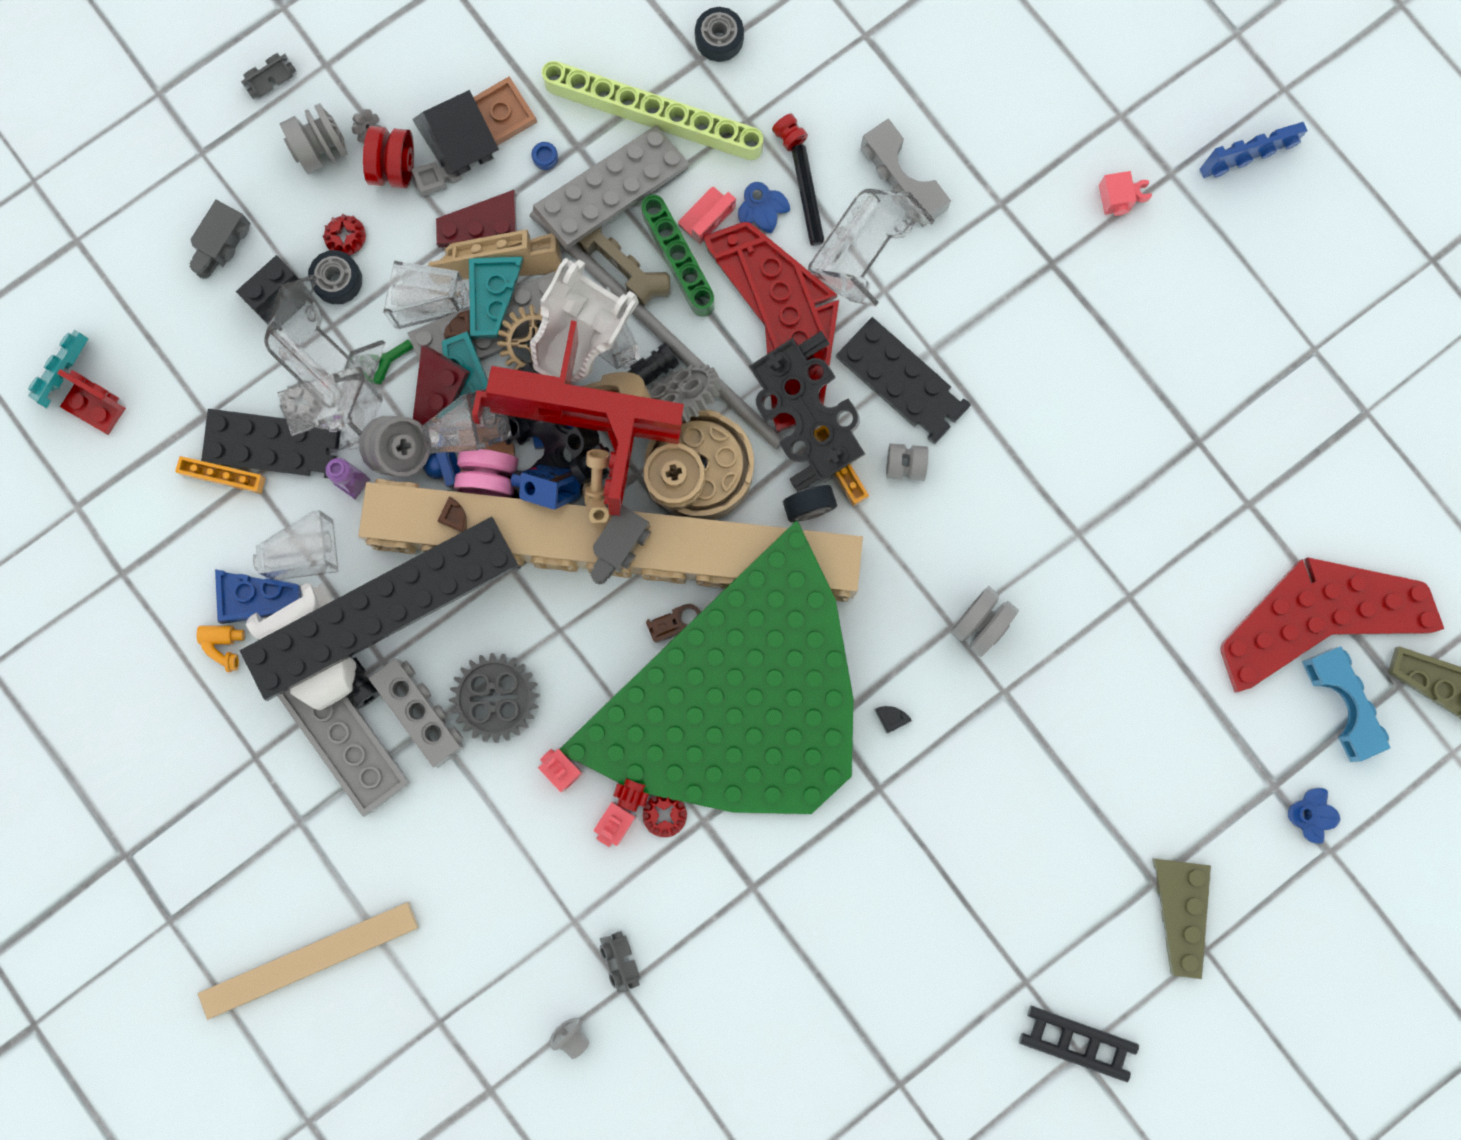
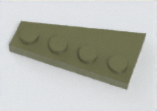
M1400 646L1395 647L1388 674L1461 719V667Z
M1152 858L1157 875V891L1160 894L1162 922H1164L1166 932L1165 941L1170 973L1173 976L1202 979L1211 865Z

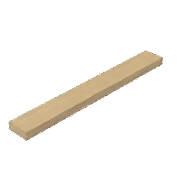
M407 902L197 994L208 1020L418 929L419 926L410 903Z

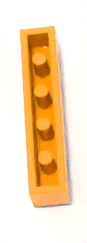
M826 426L817 428L814 431L815 438L818 441H825L829 437V429ZM851 465L834 474L853 507L868 499L869 495Z
M179 456L175 470L176 473L182 476L262 494L266 480L264 476L182 456Z

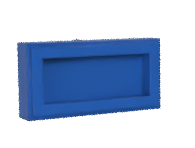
M437 433L431 436L436 453L429 455L423 470L432 479L444 478L446 487L454 489L455 476L461 472L460 467L457 466L458 459L451 437Z

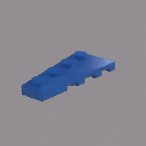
M1304 122L1277 129L1268 138L1264 133L1255 136L1246 144L1241 140L1234 142L1231 145L1232 147L1226 150L1223 146L1215 148L1201 166L1200 172L1203 178L1211 175L1219 177L1227 173L1229 168L1234 166L1238 168L1245 167L1257 157L1261 156L1262 159H1265L1275 154L1280 148L1285 147L1288 150L1301 143L1300 139L1308 130Z

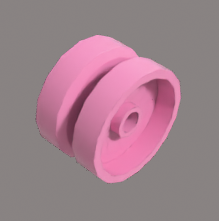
M484 449L459 450L457 466L465 471L456 474L454 490L461 493L513 498L515 487L511 485V479L507 477L512 476L513 472L517 470V457Z

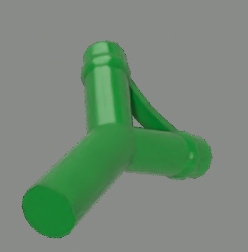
M407 339L386 353L361 352L359 360L360 362H365L371 368L374 375L373 382L381 385L391 362L414 348L410 340ZM369 362L380 363L376 372Z

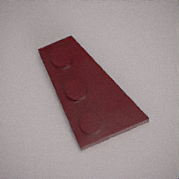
M511 190L436 218L437 246L448 247L451 243L517 231L515 191Z
M422 345L413 419L425 428L432 442V435L442 434L470 375V371L431 347Z

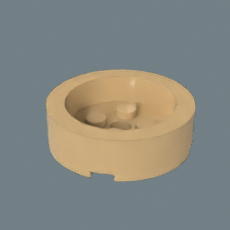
M700 410L698 417L691 416L688 423L684 420L682 421L679 443L692 448L700 457L707 460L708 464L704 469L705 487L701 497L693 505L682 510H666L675 516L715 520L732 512L746 497L753 479L754 455L747 435L736 422L734 423L719 412ZM656 440L649 441L645 463L648 456L656 448L671 443ZM677 474L671 476L672 481L678 480Z

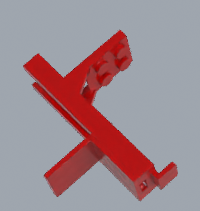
M571 320L560 377L491 366L486 392L476 391L472 418L474 423L480 424L483 408L489 407L491 413L607 432L615 452L611 451L609 478L612 479H606L604 504L608 505L610 515L620 516L634 437L679 444L684 404L570 385L579 343L577 321Z

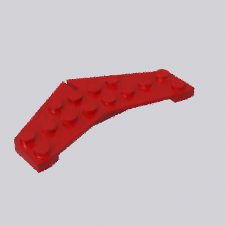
M742 222L703 236L709 254L765 326L767 354L791 338L800 345L822 331L830 345L808 358V360L819 358L824 360L830 367L839 300L817 308L815 306L837 298V294L751 223ZM815 366L810 371V377L813 380L820 379L824 374L823 367ZM792 379L786 384V392L790 395H795L800 391L801 385L798 380ZM827 384L819 392V400L823 406ZM771 395V408L774 409L777 405V398ZM788 413L779 414L776 418L772 419L777 433L796 426L794 417Z
M1307 557L1304 559L1307 569L1303 559L1299 560L1222 642L1220 651L1234 692L1236 693L1257 685L1331 635L1429 634L1443 630L1444 626L1431 590L1426 583Z

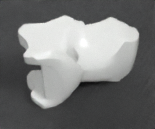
M565 258L559 265L551 284L540 301L541 316L543 317L538 332L530 341L534 370L543 375L560 377L571 320L577 321L579 343L570 384L573 385L586 378L592 372L594 360L600 353L611 349L625 322L639 301L636 294L631 291L619 298L582 274L585 262L580 259L572 262Z
M305 583L301 586L303 593L301 598L269 617L261 618L256 612L248 618L245 625L250 633L257 640H260L333 601V598L323 583L314 588L311 584ZM349 657L291 688L290 694L316 710H322L352 692L356 663Z

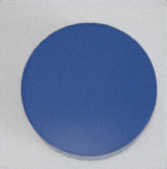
M540 142L533 147L531 157L537 168L549 170L557 164L558 153L553 144Z

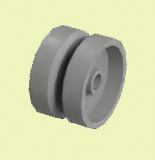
M380 416L371 420L364 427L359 439V451L363 462L371 470L383 475L408 477L419 472L426 464L430 455V439L425 428L414 419L399 416Z
M987 586L950 632L958 640L964 641L976 631L977 634L970 643V649L980 657L1000 640L1019 611L1018 608L1007 601L1002 603L993 612L992 609L999 600V593L990 586Z

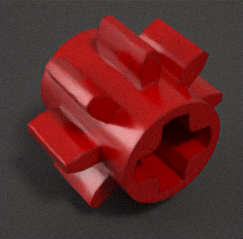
M627 778L624 785L617 783L613 794L614 797L619 798L617 805L634 812L637 811L638 805L645 807L649 794L643 792L646 785L636 783Z

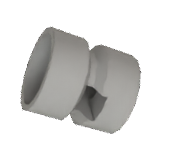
M890 443L887 454L886 478L902 479L904 476H907L909 480L925 481L928 466V447L912 445L910 449H907L904 444ZM902 458H908L907 466L902 465Z

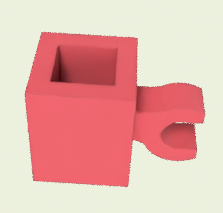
M1131 171L1104 175L1099 183L1104 214L1114 213V216H1121L1130 212L1137 201L1140 203L1149 201L1152 193L1143 194L1140 191V188H1146L1149 185V180H1140L1137 183H1133Z
M550 749L540 759L542 764L538 769L560 792L568 789L583 774L575 763L565 756L560 749L556 751Z
M611 802L593 830L598 834L596 839L608 847H611L612 844L618 846L633 824L636 816L618 806L615 802Z

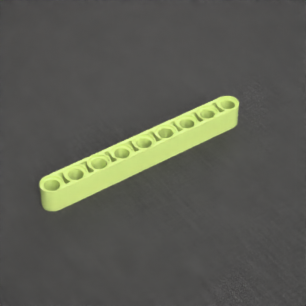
M558 61L547 62L542 68L541 73L545 88L551 94L649 127L657 125L661 131L747 160H755L762 154L763 135L757 128ZM554 75L560 76V78L557 80L549 79ZM576 84H584V87L580 89L574 88ZM604 91L609 93L605 97L598 96L599 93ZM625 100L634 101L631 105L622 104ZM650 108H656L658 109V112L651 114L648 113L647 110ZM675 116L683 118L679 122H674L671 119ZM701 124L708 126L705 130H698L696 127ZM727 132L733 136L725 139L720 135ZM748 141H754L757 143V145L754 147H749L745 143Z

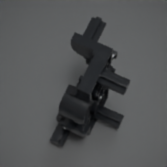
M822 331L800 345L791 338L749 366L763 388L756 397V406L764 420L768 422L782 413H788L795 419L796 428L794 432L781 440L779 444L789 459L796 462L808 461L810 464L809 467L790 478L791 484L797 492L818 479L820 482L826 483L832 479L834 474L866 455L853 434L860 424V416L849 398L834 407L823 406L819 400L820 389L836 378L824 360L819 358L808 360V358L830 345ZM815 366H821L824 370L823 376L818 380H813L810 377V371ZM792 379L798 380L801 385L800 391L795 395L788 394L785 389L787 382ZM771 395L776 396V407L767 410L764 405L766 398ZM843 412H850L853 416L852 423L848 426H841L839 424V416ZM818 426H826L829 429V437L825 441H818L814 436V431ZM798 441H803L806 445V451L801 456H796L793 452V446Z
M529 362L519 369L520 371L540 374L534 370L533 362ZM489 407L483 408L480 422L481 427L485 428L496 416L502 417L499 423V432L507 445L518 443L520 446L524 445L533 436L538 437L542 441L544 454L532 467L547 465L571 469L581 485V493L579 499L570 503L580 500L583 497V485L591 482L592 468L586 465L587 452L593 449L610 452L608 447H604L602 443H599L600 438L597 430L580 427L569 428L562 424L491 413ZM565 447L572 455L570 462L564 457ZM608 468L603 469L602 479H605L609 474Z

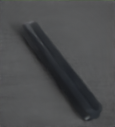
M804 144L795 145L792 147V155L809 241L812 246H817L824 243V235L807 149Z

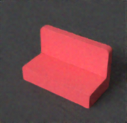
M711 187L678 221V225L697 243L701 244L704 241L703 236L712 233L736 208V198L729 192L723 195L715 187Z

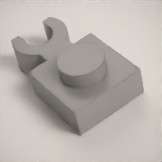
M436 162L411 169V175L421 197L445 190V182L447 181L457 183L461 180V175L457 176L456 173L447 174L443 167L438 168Z

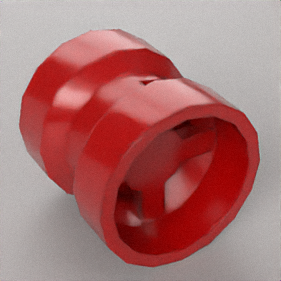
M792 113L780 118L772 127L773 133L776 137L783 140V146L788 152L792 151L793 146L803 144L808 137L804 128L797 125V119Z

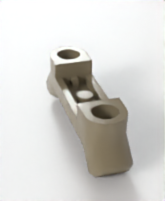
M602 226L577 242L590 256L597 250L628 279L625 283L626 290L636 294L638 301L643 306L653 297H668L670 294V275L667 272H643L639 268V262L633 256H626L620 251L622 248L612 237L607 239L602 234Z

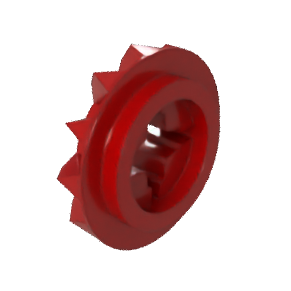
M342 214L337 218L332 217L329 224L325 225L324 235L322 236L329 250H339L350 256L363 247L366 240V231L363 224L354 216ZM343 226L350 233V235H346L345 244L340 236H336L342 233Z
M653 796L647 801L643 809V822L650 833L658 837H672L679 833L686 823L687 811L684 803L669 799V796L667 798ZM673 806L670 817L674 824L664 820L657 825L656 822L660 815L655 807L666 810Z

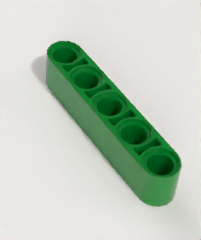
M649 195L644 198L641 206L644 222L692 311L698 316H708L714 310L713 291L664 200L658 195ZM652 207L660 209V212L657 214H650L647 211ZM667 229L673 233L669 237H662L660 232ZM675 252H682L685 255L680 260H675L671 257ZM689 274L697 277L691 283L684 281V277ZM699 297L709 299V303L703 306L698 305L695 301Z

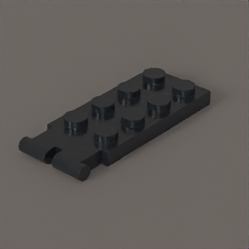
M873 317L836 354V358L913 427L919 424L930 434L927 437L928 440L933 444H936L951 428L944 419L947 417L955 423L971 406L966 399L963 398L959 401L949 392L951 386Z
M208 409L201 461L310 476V471L324 473V478L329 479L326 475V466L332 459L338 458V456L329 455V448L339 450L342 426L331 425L330 430L316 428L317 423Z

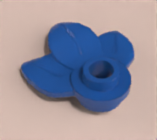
M753 182L744 191L745 201L738 209V218L740 223L748 222L752 224L755 222L761 230L772 233L777 224V213L789 212L790 204L780 191L769 190L762 182ZM759 190L762 193V198L755 200L752 196L753 191Z
M1324 788L1308 790L1302 800L1296 801L1288 809L1290 822L1296 827L1301 828L1304 837L1311 843H1323L1325 838L1324 830L1335 828L1341 820L1338 811L1334 807L1327 805L1328 790Z

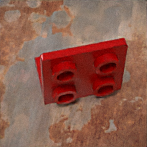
M59 369L57 374L74 384L60 407L109 435L126 409L117 403L120 398L72 369L69 374Z

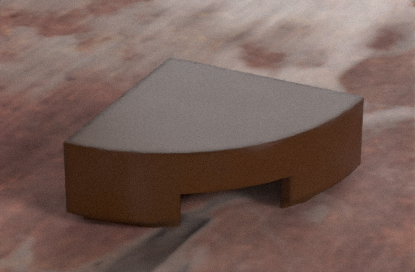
M470 310L458 313L445 328V340L467 331L470 334Z
M449 496L437 522L456 531L463 532L467 527L465 511L455 499Z

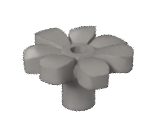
M363 109L361 114L355 113L352 118L354 121L352 132L353 134H358L357 141L360 143H364L370 126L382 127L376 125L380 118L377 114H372L370 109Z

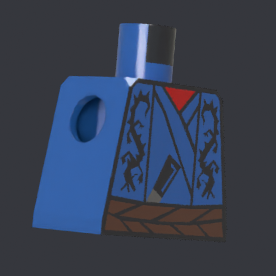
M537 465L525 471L515 470L511 477V485L520 488V499L555 510L580 498L581 485L571 469Z

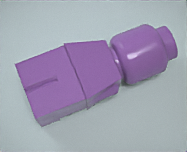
M332 459L326 466L327 477L335 486L355 500L365 488L366 482L370 481V478L345 459Z

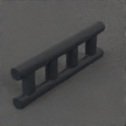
M1032 1005L1029 1007L1027 1016L1036 1020L1031 1035L1021 1033L1019 1044L1121 1081H1129L1131 1072L1122 1068L1127 1052L1134 1055L1138 1053V1043ZM1046 1023L1062 1028L1058 1045L1041 1040ZM1073 1033L1089 1038L1084 1055L1068 1049ZM1100 1042L1116 1048L1111 1064L1095 1059Z

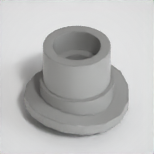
M579 1018L569 1019L555 1029L549 1040V1046L553 1051L560 1048L571 1059H575L587 1049L589 1040L581 1032L580 1027L583 1022Z

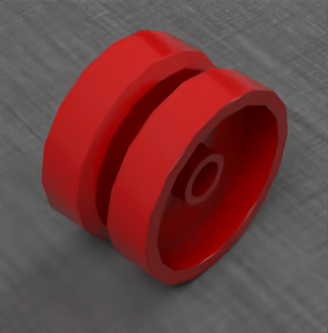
M370 126L367 130L363 147V173L366 183L368 185L384 186L388 181L391 187L407 189L412 178L411 169L414 167V141L411 131L394 128L390 134L386 127Z

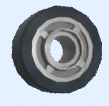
M714 7L703 12L695 25V42L700 53L707 59L717 62L730 60L739 53L744 41V27L738 14L725 7ZM716 32H722L725 35L718 37L714 34Z
M329 250L319 254L311 262L308 269V281L313 291L323 301L330 304H344L351 301L359 293L362 286V273L359 266L347 253L339 250ZM334 274H341L337 281H330Z
M830 485L807 488L782 501L789 522L814 519L832 511L838 506Z

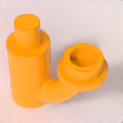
M233 625L198 626L197 642L201 645L205 654L224 666L227 673L238 670V655L232 652H227L226 655H223L214 645H233L235 641H243L245 639V631L235 630Z

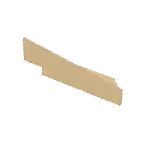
M526 229L451 243L445 248L446 255L438 261H430L428 267L436 281L469 279V258L523 257L524 261L519 276L541 275L553 271L556 273L562 262L559 241L552 233L530 239L529 232Z

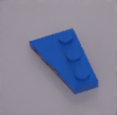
M215 569L217 620L220 624L247 621L256 612L261 618L269 617L302 597L301 586L295 583L255 578L245 574H232Z

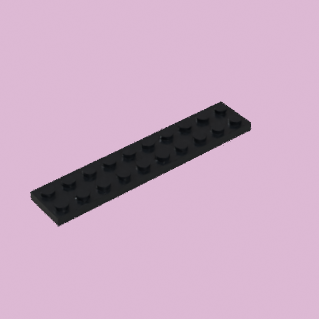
M490 517L239 651L263 699L269 701L518 568L519 565L494 518Z

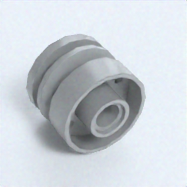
M320 103L314 106L319 115L317 119L313 118L308 109L305 110V116L308 121L306 125H303L296 116L279 123L286 137L284 141L296 163H301L308 175L323 167L320 154L325 153L332 162L336 161L331 150L334 147L337 148L342 157L348 155L343 135L333 117Z

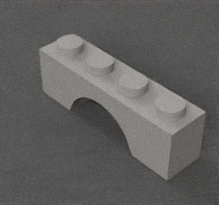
M888 118L863 135L861 152L868 161L871 160L875 164L879 177L883 181L887 180L890 184L894 197L899 202L903 201L906 205L910 218L914 222L918 221L923 228L946 212L951 200L936 180L917 181L908 177L902 171L898 163V154L902 148L904 138Z

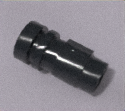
M665 342L657 347L658 351L653 350L650 352L651 355L648 358H641L631 365V369L627 372L639 375L647 386L662 373L666 375L669 372V368L673 370L680 365Z
M355 657L352 658L356 663L355 678L352 684V692L348 696L352 698L357 708H362L373 702L380 694L368 679L369 677L365 676V669Z

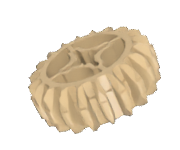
M529 305L530 313L525 314L523 307H519L520 317L517 318L513 312L509 314L513 320L512 324L503 320L502 324L508 328V331L499 330L498 334L506 337V340H500L497 344L507 348L500 352L501 357L510 356L505 362L506 366H510L515 362L514 370H519L528 363L521 360L514 353L512 347L526 348L530 351L531 355L530 345H527L526 342L531 340V335H533L532 328H534L535 335L538 332L537 320L542 321L543 317L541 316V306L539 313H535L534 305ZM529 320L528 333L523 337L512 339L515 329L521 323Z

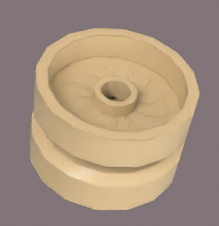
M680 443L665 444L656 448L648 456L644 466V482L650 498L659 506L669 510H682L693 505L701 497L705 487L704 465L700 456L692 448ZM677 474L678 480L672 481L671 476Z

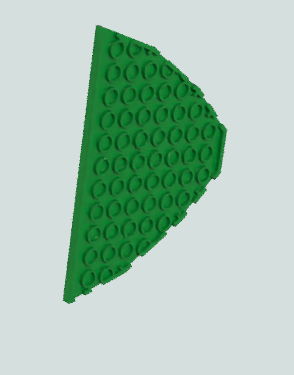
M796 520L569 738L559 748L564 755L624 785L626 778L636 783L644 784L646 786L643 792L649 795L663 798L669 796V799L732 813L812 814L852 777L854 698L838 609L832 590L799 522Z

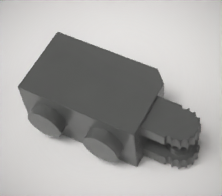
M215 199L191 237V244L196 250L189 263L191 270L200 278L207 279L214 272L217 265L224 267L226 262L233 258L235 248L240 240L247 236L251 224L242 213Z
M622 505L620 516H612L593 545L594 554L598 559L590 572L593 582L598 585L604 584L615 570L620 573L623 568L628 569L636 558V555L633 554L639 544L643 546L652 533L649 531L651 527L649 521Z

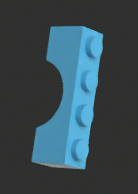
M1341 646L1331 648L1302 661L1313 686L1327 687L1336 691L1346 703L1348 721L1338 738L1350 762H1361L1391 748L1388 743V733L1379 725L1376 718V709L1367 700L1363 692V682L1355 675L1351 667L1352 660Z

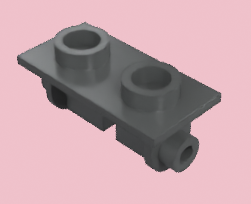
M276 53L265 60L267 65L260 70L254 67L243 74L245 79L241 83L243 86L250 85L247 91L252 99L255 97L260 98L274 89L268 80L273 77L277 85L293 77L296 69L291 62L288 64L284 62L288 59L286 54L280 56Z
M622 931L611 934V936L600 938L602 944L600 945V953L604 961L608 962L611 971L609 972V979L613 988L617 989V992H627L629 989L639 986V979L641 977L635 960L625 963L623 959L632 955L627 936H623Z

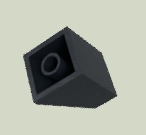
M470 90L425 110L412 119L447 174L455 172L459 176L471 170L469 164L477 160L482 165L494 159L492 153L499 150Z
M277 255L235 291L272 330L312 295L295 273Z

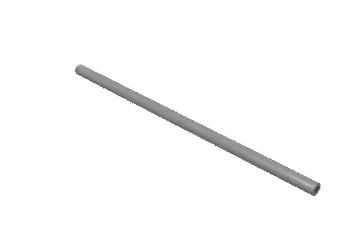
M532 211L529 217L547 234L552 233ZM559 242V245L576 261L580 259L585 262L584 269L605 289L619 298L623 294L626 295L628 293L622 285L577 243L566 250ZM640 302L638 303L632 314L661 342H665L679 359L688 367L693 364L694 368L699 364H702L703 367L706 366ZM722 381V389L718 391L720 393L719 396L771 446L778 449L781 446L779 442L784 438Z

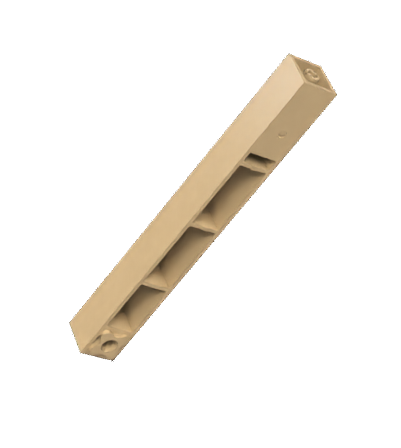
M375 479V483L366 482L358 537L363 539L366 545L372 546V549L378 551H392L405 554H416V550L426 552L461 533L437 522L450 496L465 511L467 518L466 530L490 517L494 518L519 566H523L524 562L534 564V567L541 569L577 572L578 568L587 569L588 573H590L598 560L594 554L593 545L613 515L609 514L606 523H591L587 506L566 504L554 510L516 498L419 488V484ZM633 511L649 521L651 526L649 531L652 533L643 546L639 544L633 554L636 555V558L628 569L623 568L620 573L615 570L611 576L631 578L632 574L642 575V579L650 581L686 584V580H693L697 582L696 585L726 588L787 528ZM803 530L836 601L848 602L849 598H854L858 591L863 536Z

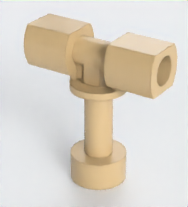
M593 449L589 450L586 456V465L592 468L591 482L583 485L582 493L591 523H606L609 512L607 505L604 504L602 476L603 469L609 466V453L605 450Z

